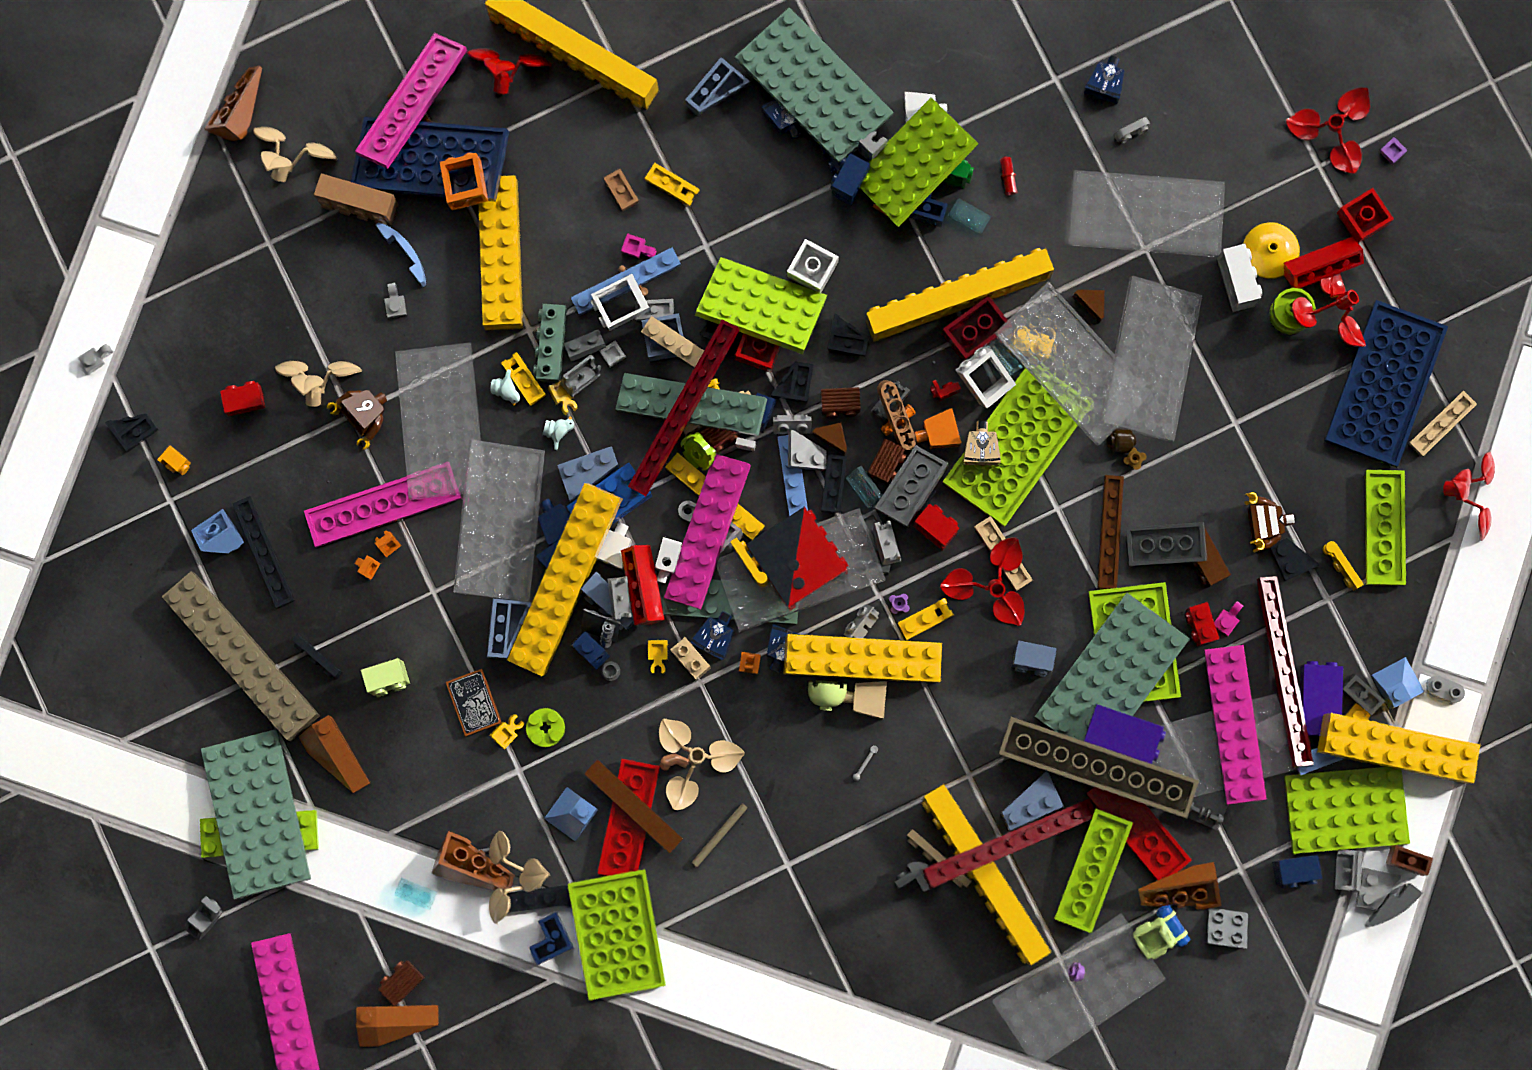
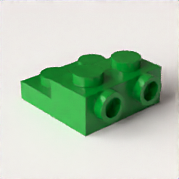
M963 160L942 182L965 188L966 183L970 184L974 168L966 160Z

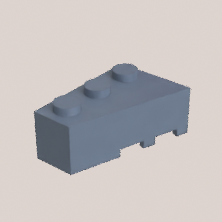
M595 572L581 588L582 592L586 595L584 599L591 605L595 603L599 606L600 609L598 611L603 616L612 617L608 583L600 577L601 575ZM632 608L631 617L616 619L621 622L620 630L624 628L628 631L634 624Z

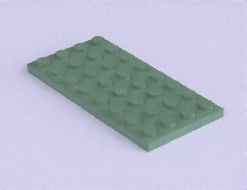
M790 7L735 56V60L838 164L842 162L844 157L847 158L849 154L859 147L861 139H865L871 132L876 131L894 113Z
M1126 593L1035 717L1055 732L1084 741L1096 704L1133 716L1190 638Z
M274 729L202 748V757L234 899L311 880L278 730Z

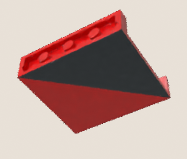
M805 506L746 544L789 611L796 608L795 604L843 572L845 575L848 574L846 560L843 556L839 558L836 553L838 551L833 541L828 542L825 537L827 535L822 525L818 527L815 522L816 516L812 510L807 511ZM794 559L799 562V568L796 571H791L788 568L790 560ZM798 577L802 578L805 582L804 587L801 589H796L793 586L794 579Z

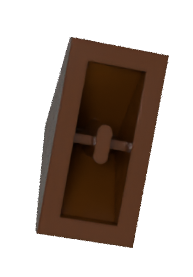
M1105 290L1075 291L1073 297L1097 322L1100 323L1103 320Z
M841 423L813 430V436L840 453L846 454L847 446Z

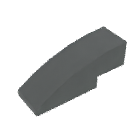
M1406 883L1397 896L1393 893L1388 894L1365 925L1373 927L1397 917L1412 906L1423 892L1413 884Z

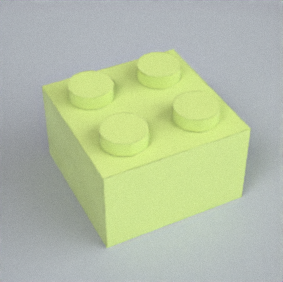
M399 658L361 670L367 692L374 696L376 695V697L387 695L389 690L400 691L406 689V685L410 684L404 662Z

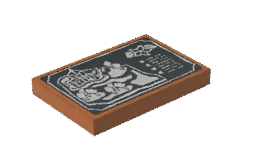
M483 669L446 682L465 737L502 723Z

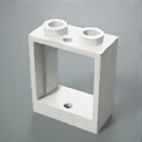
M632 274L591 294L593 300L590 302L595 311L599 309L602 315L599 319L603 327H608L609 331L650 311ZM629 285L640 308L610 322L599 299Z
M985 346L977 349L970 359L964 360L959 365L960 367L956 369V372L975 399L985 408L990 407L1016 385L994 352ZM989 358L1002 378L985 392L981 393L969 374Z

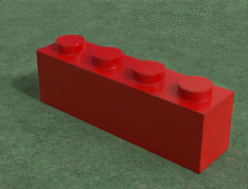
M1353 237L1347 238L1284 262V277L1293 288L1299 289L1364 264L1363 248Z
M633 545L621 550L625 576H627L634 624L652 625L663 621L664 614L651 546Z

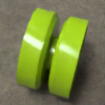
M1290 288L1284 290L1270 306V321L1275 329L1281 333L1291 335L1305 329V327L1297 323L1293 313L1290 311L1295 299L1299 297L1306 298L1311 303L1313 311L1316 310L1313 298L1303 289Z

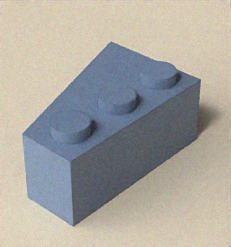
M721 57L685 99L683 104L699 116L747 87L750 81Z
M612 446L557 465L571 503L579 497L584 483L595 486L619 468Z
M503 599L492 600L486 658L507 659L532 602Z
M1045 771L1000 813L1008 831L1063 807L1048 771Z

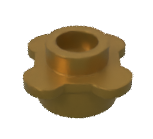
M1133 447L1128 456L1124 458V463L1135 470H1139L1141 463L1146 460V454L1138 452Z

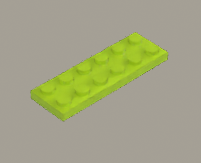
M1365 470L1366 585H1406L1405 471Z
M1095 809L1057 910L1056 920L1092 933L1132 827V822Z
M317 810L296 811L305 850L319 849ZM216 818L200 819L201 858L223 857L224 852Z

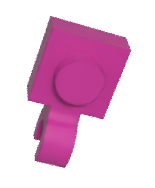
M627 234L621 249L622 253L636 258H640L641 254L652 258L656 255L657 251L653 247L646 246L645 239Z
M1237 601L1229 612L1223 609L1214 621L1216 628L1226 636H1229L1240 621L1235 616L1242 609L1243 605Z

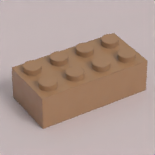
M325 174L320 175L314 193L322 208L327 210L334 208L348 216L351 213L365 221H368V219L375 220L376 224L379 222L384 225H392L399 205L393 194Z

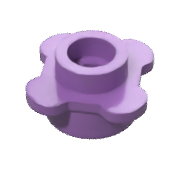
M906 594L890 596L889 601L892 604L891 612L893 614L909 611L910 607L907 605L908 596Z
M1073 962L1069 967L1068 976L1070 982H1073V980L1074 982L1082 981L1085 968L1080 963L1076 964V962Z

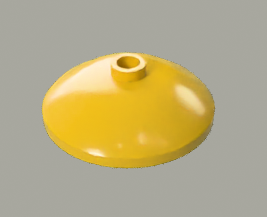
M1260 224L1247 234L1243 242L1246 248L1250 249L1252 267H1255L1257 275L1263 278L1274 279L1284 276L1283 263L1299 257V244L1295 235L1281 224ZM1270 245H1275L1276 250H1272Z

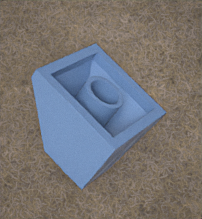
M223 509L191 530L199 549L205 552L229 553L232 550L238 549L244 543L240 533Z
M1406 657L1371 675L1389 709H1393L1424 692Z
M566 787L544 819L576 841L598 809Z

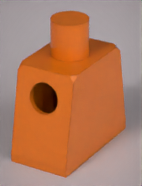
M952 408L924 420V430L914 432L916 442L928 441L930 449L961 446V439Z

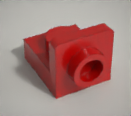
M934 380L932 381V387H930L933 397H937L939 402L961 391L958 382L954 384L953 382H948L942 386L943 389H940L937 381Z

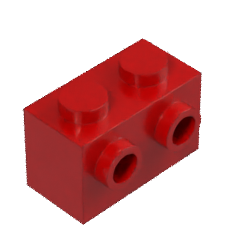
M245 382L244 386L236 387V385L227 386L225 390L220 391L224 412L228 416L266 408L262 388L258 382Z
M1208 602L1186 609L1185 617L1187 623L1191 625V636L1194 643H1197V646L1219 640Z

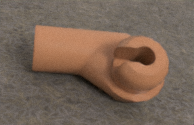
M672 753L661 759L660 767L663 770H669L670 766L677 764L686 768L689 759Z

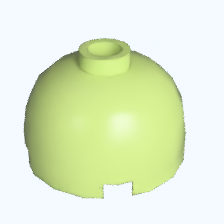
M808 681V696L815 705L820 706V710H832V707L840 705L845 699L847 684L842 683V686L837 685L838 682L816 681V684H813L812 681Z

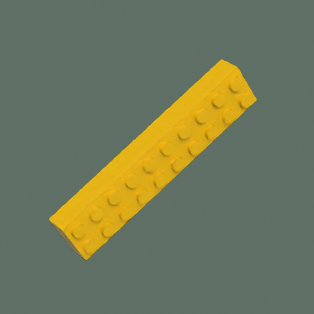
M487 0L485 2L488 15L490 16L489 19L494 23H502L511 33L517 32L523 40L529 43L531 41L534 42L544 52H551L555 59L568 62L572 69L583 71L584 75L591 80L595 78L600 81L604 88H611L621 98L625 99L627 97L632 100V104L636 107L647 109L658 92L657 79L525 1Z
M1037 248L1030 251V254L1024 257L1023 255L1013 257L1010 262H998L994 264L993 268H981L976 271V274L970 276L969 274H964L958 277L959 280L951 282V280L941 283L940 287L924 289L923 293L917 295L911 293L901 301L897 299L889 301L887 306L881 308L880 306L872 307L866 314V323L873 342L975 306L987 296L995 299L1051 279L1054 268L1047 250Z
M584 483L507 661L540 676L546 675L580 598L581 588L588 580L623 500L622 498L589 483Z
M944 784L922 798L924 801L921 803L927 813L931 812L934 816L932 820L938 830L940 828L945 834L942 836L948 846L952 845L955 849L954 856L982 845ZM994 862L966 873L969 879H974L977 885L974 887L980 896L984 895L987 899L985 904L991 913L995 912L997 915L996 922L1003 930L1006 929L1009 935L1006 937L1010 944L1014 947L1016 946L1020 951L1017 955L1023 963L1032 965L1051 953Z

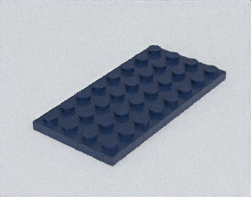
M364 117L359 144L377 118ZM419 122L388 169L356 154L351 182L383 192L446 197L440 162L445 161L447 158L461 157L466 153H477L482 163L488 201L496 202L509 130L504 128ZM474 165L448 171L452 194L478 188Z
M1376 300L1363 332L1366 346L1358 347L1324 441L1397 468L1448 326Z

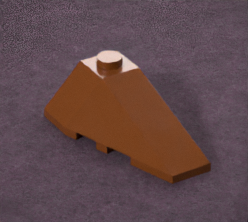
M260 66L250 67L236 83L235 92L229 96L227 95L224 99L225 105L220 111L216 109L204 128L206 131L229 141L242 140L247 135L262 71Z
M326 716L298 736L307 753L351 792L355 793L370 784L333 717Z
M450 831L447 832L431 872V874L448 881L490 890L501 888L503 891L512 888L515 877L514 874L501 864H494L485 856L486 853L484 851H479L472 846L471 841Z
M1214 862L1194 865L1139 888L1141 905L1161 907L1171 904L1177 905L1178 908H1184L1185 905L1195 906V909L1221 906Z
M438 1005L360 1006L356 1010L359 1046H381L438 1025Z

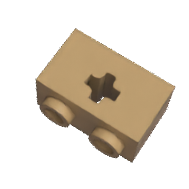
M685 637L670 649L696 681L711 669L710 665Z

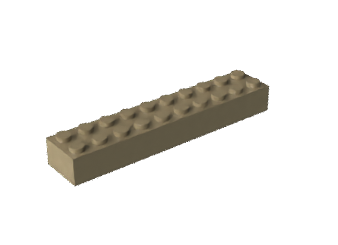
M190 571L162 596L286 740L293 741L320 717L318 712L197 574Z
M1014 717L1010 719L999 752L1000 755L1185 818L1188 816L1199 783L1197 779Z

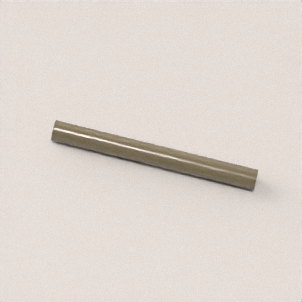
M743 803L692 861L696 867L701 864L748 809Z

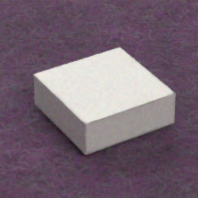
M616 341L600 350L609 367L626 358Z
M737 437L735 444L736 448L753 452L755 451L756 441Z

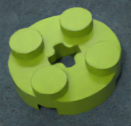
M700 433L689 434L681 441V447L684 445L685 449L683 452L684 457L695 468L701 467L703 468L702 470H707L713 464L714 457L717 455L713 447L709 446Z
M543 708L529 716L526 732L534 744L540 747H552L563 737L565 723L556 711ZM547 722V725H551V729H548V733H544L543 730H540V727H542L543 723Z

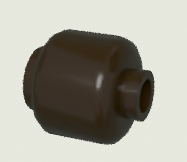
M1128 428L1113 429L1107 435V447L1113 453H1129L1133 446L1136 445V436Z

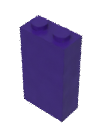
M1306 661V664L1301 666L1300 697L1308 736H1320L1323 714L1333 713L1342 715L1343 666H1338V663L1326 662V665H1318L1317 661Z
M1096 704L1084 741L1152 764L1153 761H1157L1160 750H1157L1159 742L1163 743L1166 732L1163 731V726Z

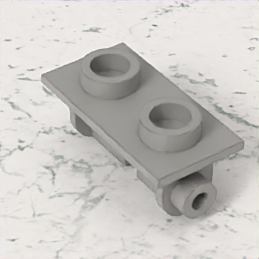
M808 414L794 415V420H790V415H777V417H773V433L788 434V431L794 430L799 434H812L811 416H808Z
M867 604L861 607L857 612V617L847 625L843 635L848 638H864L868 631L863 626L866 625L871 628L879 618V612Z

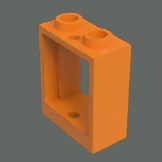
M466 153L461 157L447 158L445 161L440 162L446 201L451 210L488 202L482 163L477 153ZM474 165L478 188L452 194L448 171Z

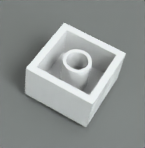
M805 239L787 271V277L821 293L838 263L839 256Z

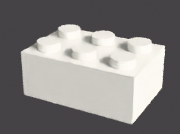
M1245 244L1223 249L1217 258L1233 312L1255 307L1262 296L1261 286L1257 285L1255 279L1257 278L1256 269L1252 267L1250 262L1252 255L1250 249H1247Z

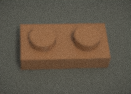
M621 169L604 177L606 184L622 211L639 203Z

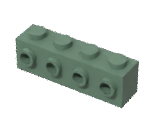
M543 304L542 309H539L538 320L541 321V328H537V339L540 340L539 346L535 348V358H538V363L534 365L533 376H536L538 382L557 383L561 381L567 316L566 305Z

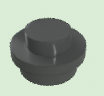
M607 662L602 666L601 674L605 680L614 681L620 675V667L615 662Z

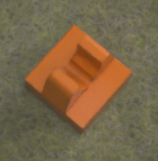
M384 531L385 535L382 538H375V544L388 557L401 544L390 531Z
M367 555L364 560L358 557L354 564L360 567L357 571L358 573L371 580L381 563Z
M742 652L739 672L758 674L761 655Z

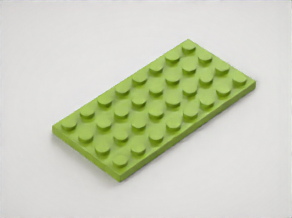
M1032 360L1015 381L1016 385L1007 392L987 420L988 432H996L1001 458L1000 465H963V453L942 482L1004 527L1093 405L1088 399Z

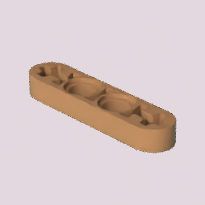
M881 381L877 391L897 444L905 448V450H910L916 445V437L895 383L891 381ZM886 386H890L888 393L884 392ZM896 401L898 407L894 412H892L890 410V404ZM902 418L904 420V426L901 429H898L896 427L897 420ZM905 437L910 438L908 445L903 443L906 441Z

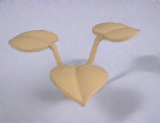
M268 127L254 129V134L258 138L269 142L274 141L276 144L275 153L269 151L261 153V161L267 171L273 169L271 177L276 181L285 182L288 171L292 172L293 167L304 153L318 158L338 159L329 148L317 143H307L306 148H303L293 163H291L289 159L279 156V141H285V136L280 131Z
M287 361L275 366L276 372L280 375L293 376L291 383L303 396L306 394V405L308 406L321 405V394L324 393L326 383L331 374L341 377L362 372L361 368L352 363L344 361L334 362L328 365L329 371H327L323 380L319 376L305 375L304 372L308 371V366L299 361Z
M662 719L659 727V739L662 747L670 753H676L680 748L688 751V759L692 764L686 779L680 776L674 777L666 786V795L674 810H682L696 800L699 792L698 785L693 781H689L695 765H700L705 758L712 759L711 765L715 770L722 773L729 772L736 767L745 752L736 744L724 740L716 741L710 745V756L705 754L701 748L692 749L685 747L684 745L688 744L691 739L689 727L680 721Z
M498 831L491 842L489 849L490 860L494 864H499L502 861L523 873L519 878L522 886L505 889L504 891L501 888H497L492 893L489 900V913L495 924L503 920L509 911L510 899L507 893L522 889L526 892H531L536 888H540L543 881L549 876V873L536 859L528 860L524 868L506 860L505 857L510 852V843L502 831Z

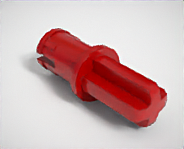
M1011 157L1001 158L1003 174L1001 179L1004 180L1005 194H1016V174L1013 171Z

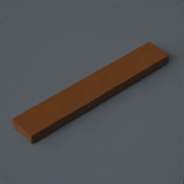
M1104 475L1097 589L1117 588L1124 476Z
M598 759L584 773L669 853L683 840L681 836Z

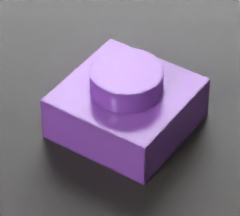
M1394 137L1379 152L1393 165L1407 152V149Z

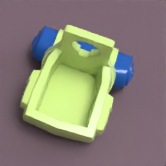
M1170 905L1161 906L1156 912L1157 919L1151 923L1148 921L1140 925L1134 932L1133 936L1147 959L1158 958L1164 955L1169 947L1172 948L1173 945L1183 947L1190 941L1187 931L1181 925Z

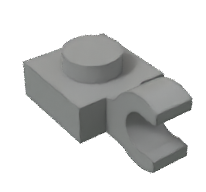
M395 283L387 284L390 298L385 299L387 317L406 316L404 296H398Z
M104 344L98 351L93 347L79 356L78 359L86 372L91 374L105 364L103 358L112 354L113 350L110 346Z

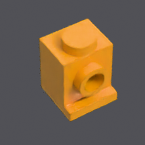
M169 446L157 459L171 472L177 471L181 475H184L189 470V465L191 464L172 446Z

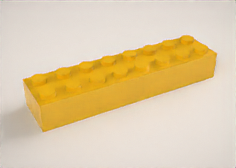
M501 176L496 202L488 201L479 204L482 317L485 330L523 328L518 181L516 176Z
M787 634L785 636L783 674L938 683L941 678L942 643Z
M1328 713L1323 714L1317 753L1468 784L1474 783L1480 745Z

